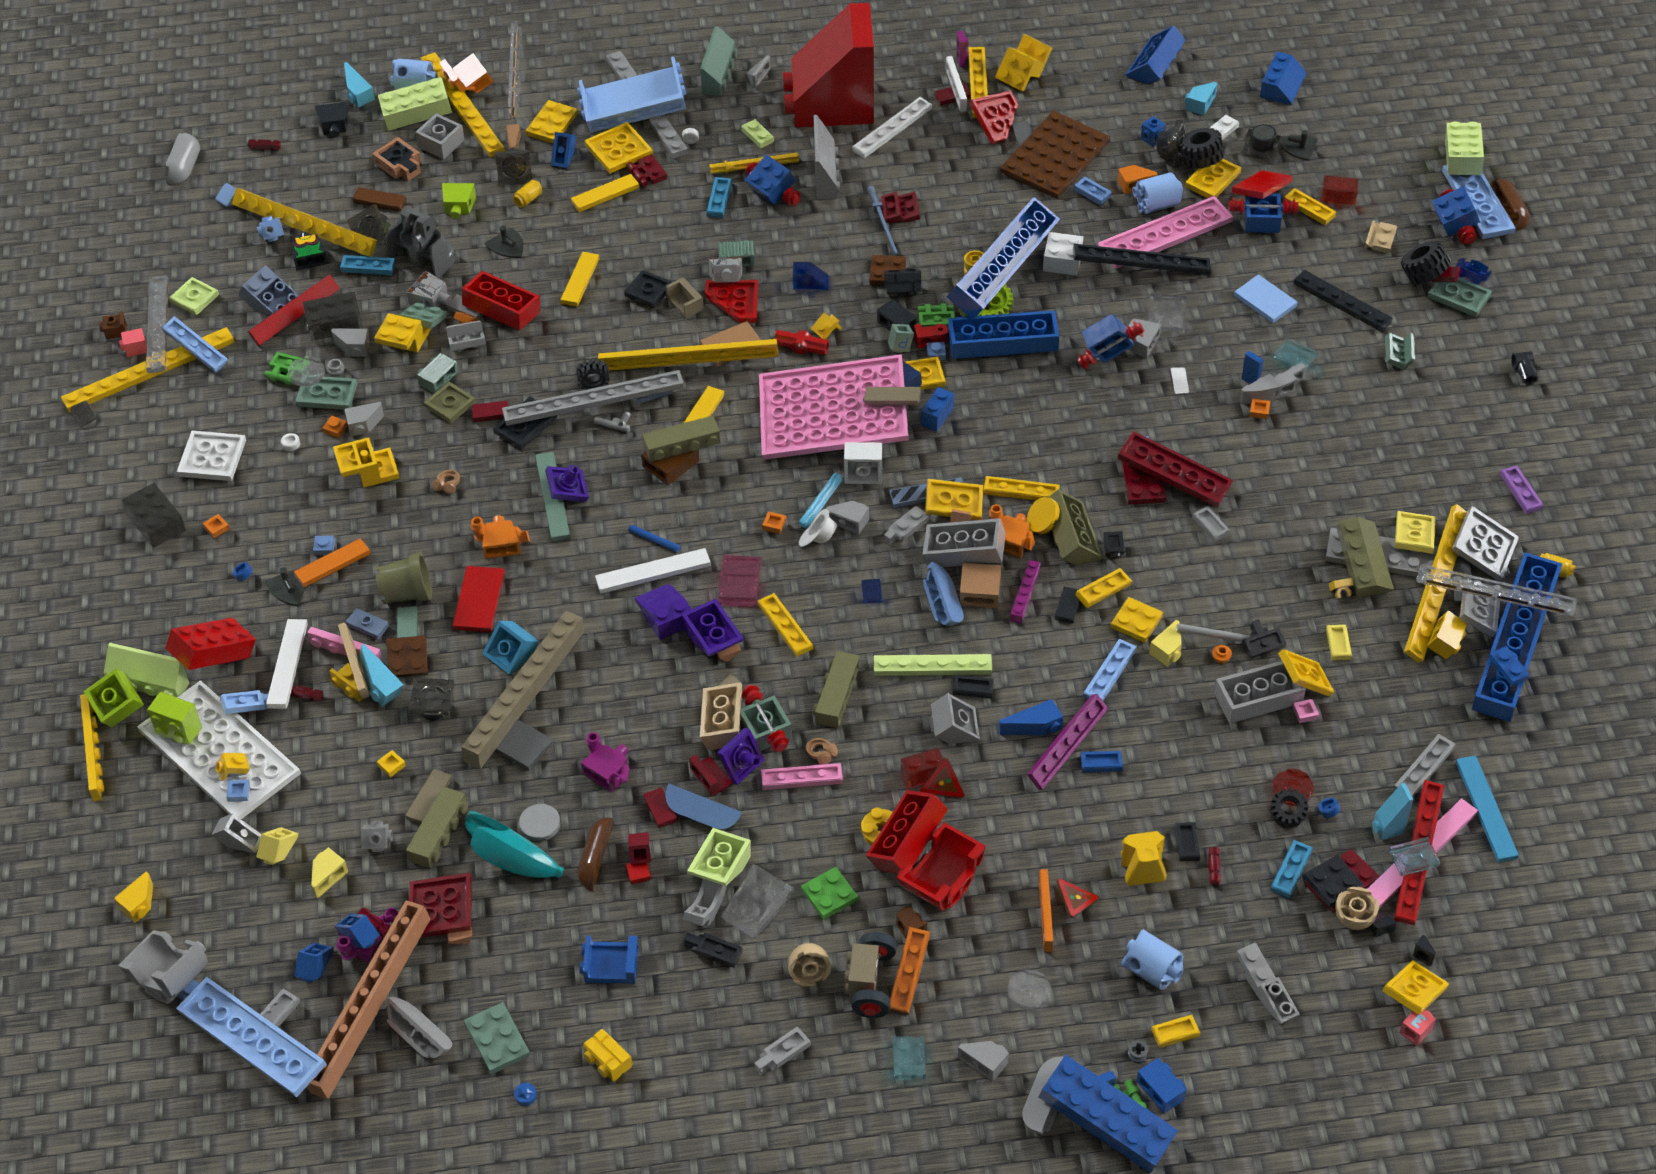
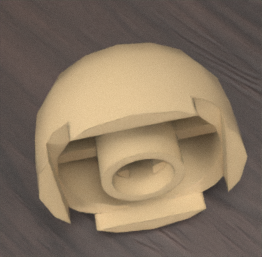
M1350 887L1347 891L1339 894L1335 905L1336 916L1346 928L1362 930L1369 927L1375 921L1379 911V903L1369 890L1362 887Z
M805 943L797 946L790 954L788 970L790 977L793 978L796 984L814 986L816 981L827 979L831 971V963L828 954L822 947L813 943Z

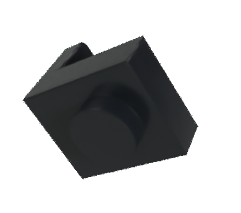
M1123 531L1103 532L1105 556L1120 558L1121 555H1124L1126 548L1123 542Z

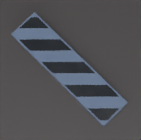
M961 477L943 480L963 483ZM927 483L889 490L893 508L925 503Z

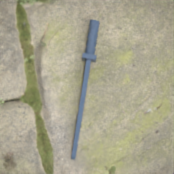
M869 186L867 190L873 205L872 211L878 213L888 241L896 255L898 254L881 212L882 202L878 201L874 187Z

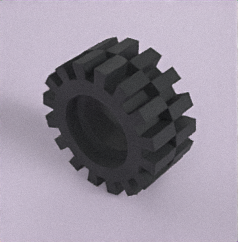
M592 358L588 359L589 362L584 360L583 364L580 363L579 367L576 368L577 382L582 389L588 390L602 387L605 384L608 385L610 381L608 366L606 362L603 363V360L599 362L596 358L594 361H592Z
M1284 788L1281 789L1280 793L1277 792L1275 797L1273 796L1270 813L1273 815V820H1277L1278 825L1282 823L1284 824L1283 827L1287 828V825H1290V828H1293L1294 825L1298 826L1305 820L1309 804H1307L1308 800L1304 798V794L1298 793L1299 790L1295 789V791H1292V788H1288L1285 791ZM1286 801H1292L1296 804L1297 811L1292 815L1285 814L1282 811L1281 805Z

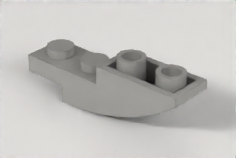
M1301 362L1296 366H1292L1284 373L1278 374L1275 378L1270 374L1260 377L1252 384L1243 387L1240 402L1242 404H1252V399L1271 401L1295 392L1297 383L1305 378L1306 366Z
M1256 942L1237 950L1235 954L1246 971L1244 976L1270 1014L1280 1024L1299 1016L1300 1014L1280 978L1274 976Z

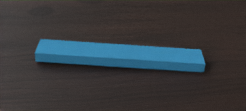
M1470 756L1456 759L1457 768L1473 806L1478 810L1477 815L1497 862L1518 859V852L1477 757Z

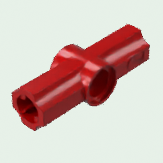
M776 330L774 339H777V345L792 348L795 353L805 354L806 351L827 355L829 340L812 337L807 331L801 330L797 333Z

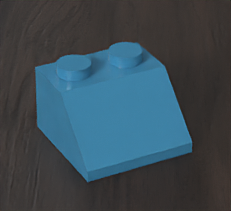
M499 621L482 654L506 673L512 674L528 661L540 641L513 621Z

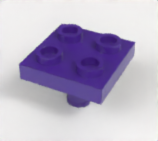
M570 465L568 468L547 466L545 472L552 499L587 502L589 495L582 469H579L576 465L574 467Z
M744 728L717 752L732 783L736 785L765 760L751 730L748 728Z

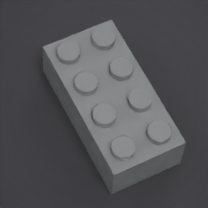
M1000 518L927 524L922 555L927 566L931 562H935L941 567L963 566V563H1002L1006 532Z
M1280 661L1216 679L1214 694L1230 724L1293 706L1295 702L1304 701L1306 688L1294 684L1285 665Z

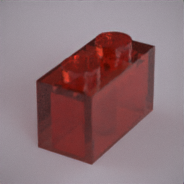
M1324 175L1321 202L1356 204L1358 178Z
M939 748L901 759V775L907 788L926 783L944 759Z

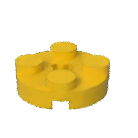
M877 807L873 808L863 818L861 832L864 840L872 846L880 833L878 826L885 825L892 811Z

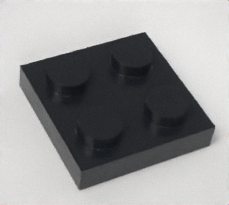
M642 270L626 288L624 296L655 308L666 295V286L671 284L672 281Z
M1338 855L1304 874V879L1329 908L1336 905L1337 898L1341 892L1347 891L1350 887L1363 888L1364 886L1361 880Z

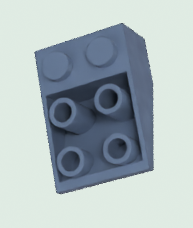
M266 265L244 283L239 292V296L246 303L267 316L272 315L299 296Z

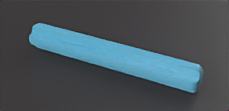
M834 473L799 520L800 527L807 529L842 482L840 474Z

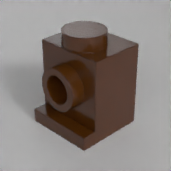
M123 311L119 312V315L102 317V322H99L100 332H104L106 339L122 337L121 333L127 331V323Z
M911 906L902 908L896 914V926L905 938H907L909 927L927 931L926 920L923 921L918 912L915 913Z

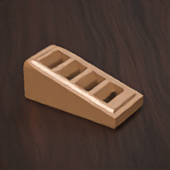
M519 124L507 125L509 149H518L521 137Z

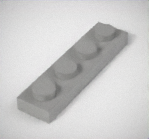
M1438 734L1394 785L1393 790H1396L1400 784L1405 783L1410 794L1414 797L1422 788L1424 780L1428 781L1455 749L1456 744Z

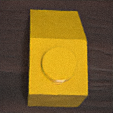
M145 872L114 898L118 909L134 923L140 918L145 917L151 910L153 883L149 873Z

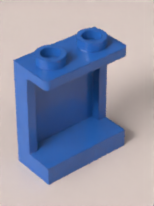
M586 936V943H582L584 961H580V974H583L584 982L635 984L639 950L637 936H629L628 942H593L591 936Z

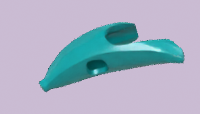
M469 811L467 813L465 827L472 835L470 845L474 852L483 860L518 875L534 878H561L564 868L559 867L549 855L526 838L488 816L476 811Z

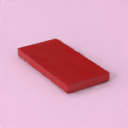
M1261 170L1234 185L1232 193L1264 199L1291 183L1293 176Z
M466 567L453 621V630L492 632L505 574L504 568Z

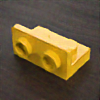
M349 663L338 672L333 668L329 671L330 681L336 688L340 687L349 698H354L358 702L363 699L357 689Z

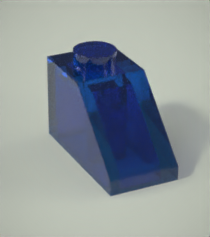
M793 262V289L828 290L829 275L812 262Z

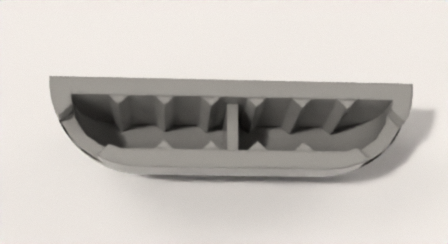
M188 133L178 134L166 166L169 167L168 176H165L166 184L180 183L191 174L200 152V144L194 136Z
M387 998L385 1007H387L389 1018L387 1019L388 1024L422 1056L437 1058L443 1056L451 1049L452 1042L448 1036L415 1006L400 998Z
M1063 1057L1051 1058L1040 1067L1023 1108L1022 1116L1026 1126L1031 1131L1040 1135H1044V1131L1049 1132L1057 1110L1038 1098Z

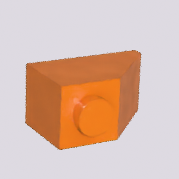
M1131 165L1118 169L1117 182L1124 194L1133 193L1132 188L1136 187L1137 181L1155 177L1158 174L1155 171Z

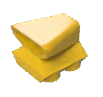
M1158 831L1132 834L1122 840L1121 866L1128 867L1125 874V882L1128 886L1166 880L1167 874L1162 862L1165 837Z

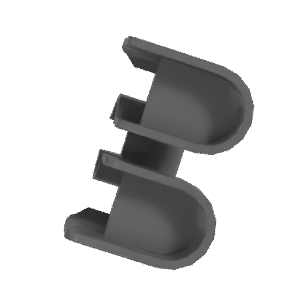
M407 207L401 212V219L386 234L385 242L388 257L393 258L402 248L407 249L411 264L418 260V266L423 268L431 260L434 276L440 278L454 264L456 260L455 249L452 244L445 241L440 231L435 229L436 221L433 217Z

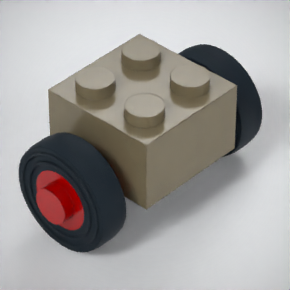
M881 932L866 933L861 936L859 944L853 943L852 952L848 951V969L845 971V994H849L852 1010L862 1017L881 1018L886 1016L890 1010V998L876 990L879 961L893 958L897 951L896 940L888 934Z

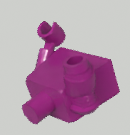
M590 732L585 741L589 749V756L581 762L582 774L608 791L613 792L620 784L628 781L629 767L626 755L629 753V750L623 744H620L615 750L608 745H602L598 733Z
M390 907L385 911V914L377 917L384 924L390 926L389 923L393 924L395 916L399 912L394 907ZM338 931V935L341 937H339L336 946L344 960L350 961L357 957L369 965L384 938L381 935L375 939L376 942L367 949L357 948L348 936H343Z

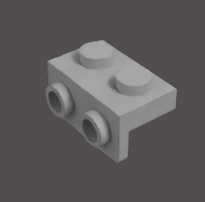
M480 320L446 327L451 351H462L465 348H479L482 345H486Z

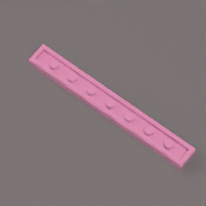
M1462 798L1437 821L1429 860L1477 815L1478 810ZM1409 849L1367 889L1372 892L1371 895L1375 900L1377 898L1379 909L1401 888Z

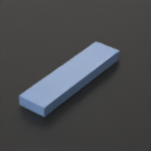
M175 316L162 327L163 332L213 372L217 373L228 362L224 355Z
M1119 639L1084 691L1083 697L1089 699L1092 694H1098L1103 701L1136 652L1137 646Z

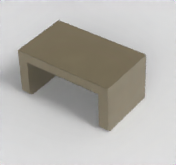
M684 277L666 286L667 299L685 318L704 310L703 297Z

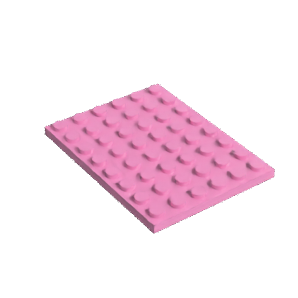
M902 354L759 374L763 460L845 449V442L885 444L909 440L906 405L864 404L866 387H905Z

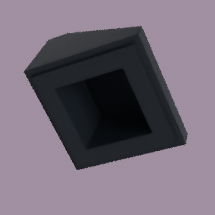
M1385 912L1376 916L1370 928L1375 937L1395 931L1396 922Z
M1422 935L1415 945L1413 956L1432 966L1436 952L1426 936Z

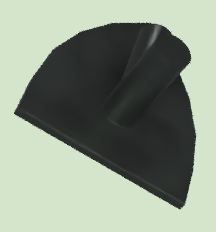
M1302 130L1301 135L1289 134V136L1279 138L1278 144L1292 156L1309 161L1319 138L1308 136V131Z
M504 225L500 226L499 235L484 243L493 252L506 257L521 258L524 251L521 236L513 228L507 230Z
M282 567L279 570L280 575L265 580L266 586L278 600L298 606L306 590V587L301 585L294 574V571L300 568L288 572L286 567Z

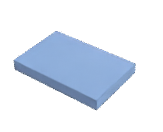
M1259 274L1234 291L1236 298L1272 323H1275L1297 307L1298 303Z

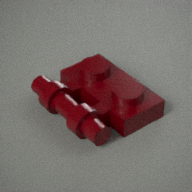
M652 154L638 159L637 165L632 162L626 164L629 173L634 175L636 181L643 187L648 185V181L654 185L668 179L667 173Z

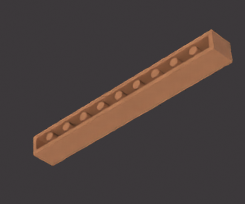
M407 900L403 904L317 1054L327 1065L306 1087L311 1094L329 1099L430 921L424 906Z

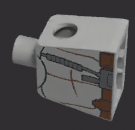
M742 257L709 258V276L714 282L740 281L742 276Z
M427 271L407 291L410 305L423 303L428 307H438L441 303L448 305L452 300V296L448 295L446 283Z

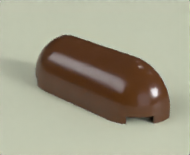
M1503 178L1492 180L1490 186L1515 226V230L1526 228L1530 222V214L1515 186Z
M602 818L596 821L589 830L577 871L578 879L587 890L594 891L613 828V818Z

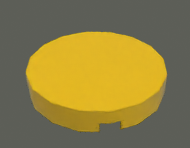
M1049 497L1039 498L1033 503L1027 514V523L1030 524V529L1033 532L1045 534L1053 529L1055 526L1053 524L1055 520L1058 521L1060 513L1058 503Z

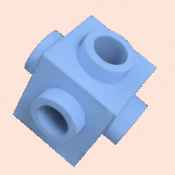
M272 216L262 218V222H259L260 226L257 227L259 236H263L264 240L268 239V242L278 240V236L284 235L279 217L272 219ZM267 227H273V231L269 232Z

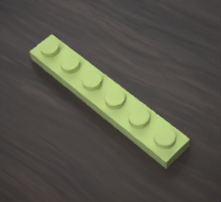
M991 654L874 655V676L992 675Z

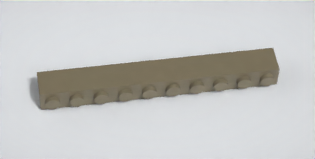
M568 611L564 612L461 746L464 762L477 768H482L517 719L520 718L584 633L583 617Z

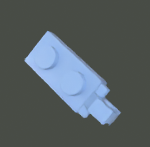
M260 690L222 694L220 702L225 714L268 709L266 705L268 694L260 693Z

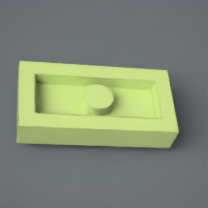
M755 119L741 126L742 132L760 149L774 142V136Z

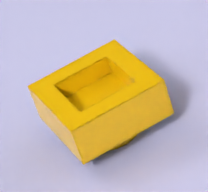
M393 750L377 761V766L390 778L406 766L405 761Z

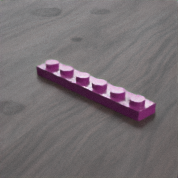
M1098 694L1090 696L1027 773V776L1037 789H1044L1107 711L1108 707Z

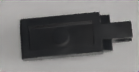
M687 932L684 938V946L691 948L692 952L735 968L743 952V947L706 933L696 936Z

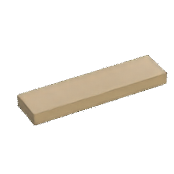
M346 623L339 624L338 627L357 689L363 699L370 697L351 632Z

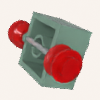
M746 686L741 694V698L745 700L747 705L740 710L741 728L751 730L760 751L771 747L772 751L780 752L785 750L789 744V739H792V725L775 695L762 700L763 694L759 692L758 686Z

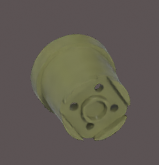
M422 552L411 554L409 558L376 567V571H379V574H375L380 596L384 595L385 600H382L383 604L419 600L420 602L432 600L430 575Z

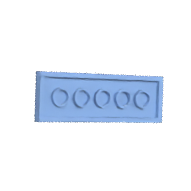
M1447 165L1443 166L1442 172L1453 190L1465 187L1480 220V223L1474 226L1481 239L1515 232V226L1483 173L1482 175H1447Z

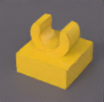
M1347 578L1330 582V591L1336 590L1335 597L1337 599L1341 598V590L1345 591L1346 597H1350L1351 590L1349 587L1354 585L1353 579Z

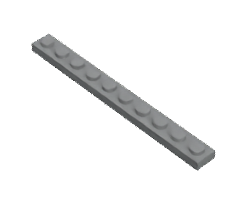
M621 51L606 55V61L619 80L638 76ZM665 115L646 119L673 159L688 154V148Z
M677 370L502 408L506 426L681 389L684 388V383L680 371Z

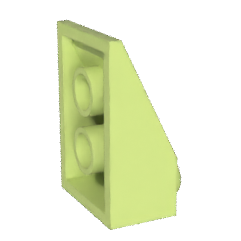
M712 828L687 870V874L726 886L743 871L751 857V840Z

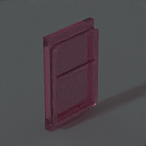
M724 555L718 593L720 605L756 607L762 557Z

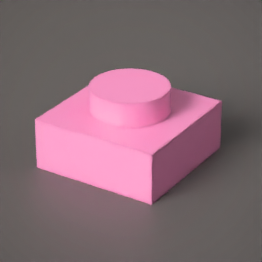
M1313 699L1293 703L1292 708L1299 723L1318 719L1319 713Z

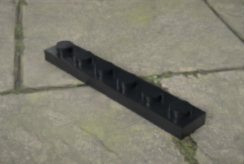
M1303 270L1294 279V285L1380 332H1383L1392 323L1393 318L1306 270Z

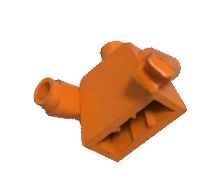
M998 504L992 505L989 511L990 519L1000 518L1006 532L1003 552L1022 558L1025 548L1032 550L1035 544L1033 532L1029 530L1030 524L1026 522L1027 517L1022 513H1018L1015 518L1008 515L1003 516L1002 507Z
M497 515L493 518V522L486 523L485 525L481 517H474L471 520L470 527L475 534V540L483 543L485 559L521 554L519 544L530 541L528 531H522L517 526H513L511 520L504 521L503 516Z

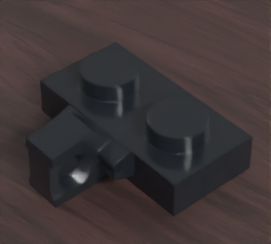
M1259 619L1252 621L1249 625L1252 631L1250 633L1251 637L1245 638L1242 641L1250 659L1284 648L1287 645L1279 627L1268 631L1267 628L1263 629Z

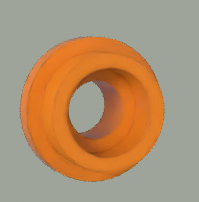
M1218 645L1213 648L1212 656L1217 663L1224 664L1231 659L1232 651L1225 645Z

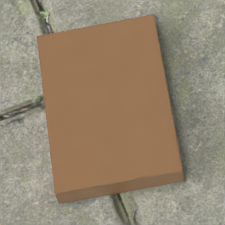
M746 321L700 340V345L757 341L761 339ZM720 361L713 363L716 365V367H718L730 361Z

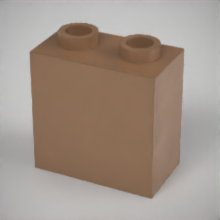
M963 563L960 605L998 608L1001 565Z

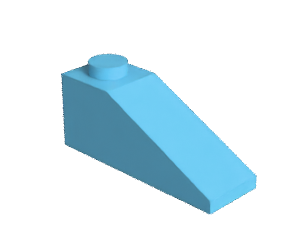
M345 62L344 68L349 101L359 108L375 100L373 87Z
M363 644L358 658L372 699L383 707L400 695L403 684Z
M1405 783L1400 784L1375 814L1372 826L1375 833L1379 834L1381 840L1405 833L1413 803V797Z

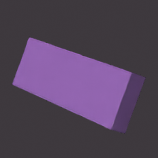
M1518 466L1500 470L1499 475L1525 514L1543 510V503Z

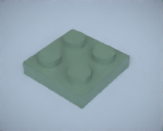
M415 303L400 313L399 316L421 320L423 327L432 329L447 318V311L441 310L439 307H428L423 303Z

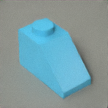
M1212 82L1193 87L1190 93H1187L1185 96L1186 110L1205 115L1216 96L1218 83Z

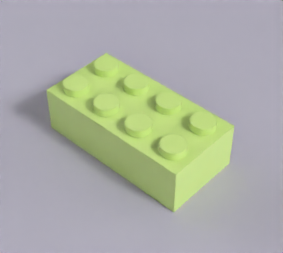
M442 77L378 95L388 131L428 120L436 113L441 116L452 113Z
M1456 121L1447 123L1445 136L1447 175H1482L1484 152L1481 123H1460Z

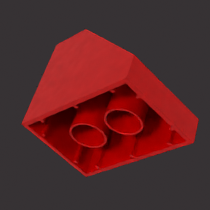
M850 3L791 58L792 72H783L784 92H793V94H784L785 114H794L795 127H814V115L819 117L824 126L874 124V43L870 3Z

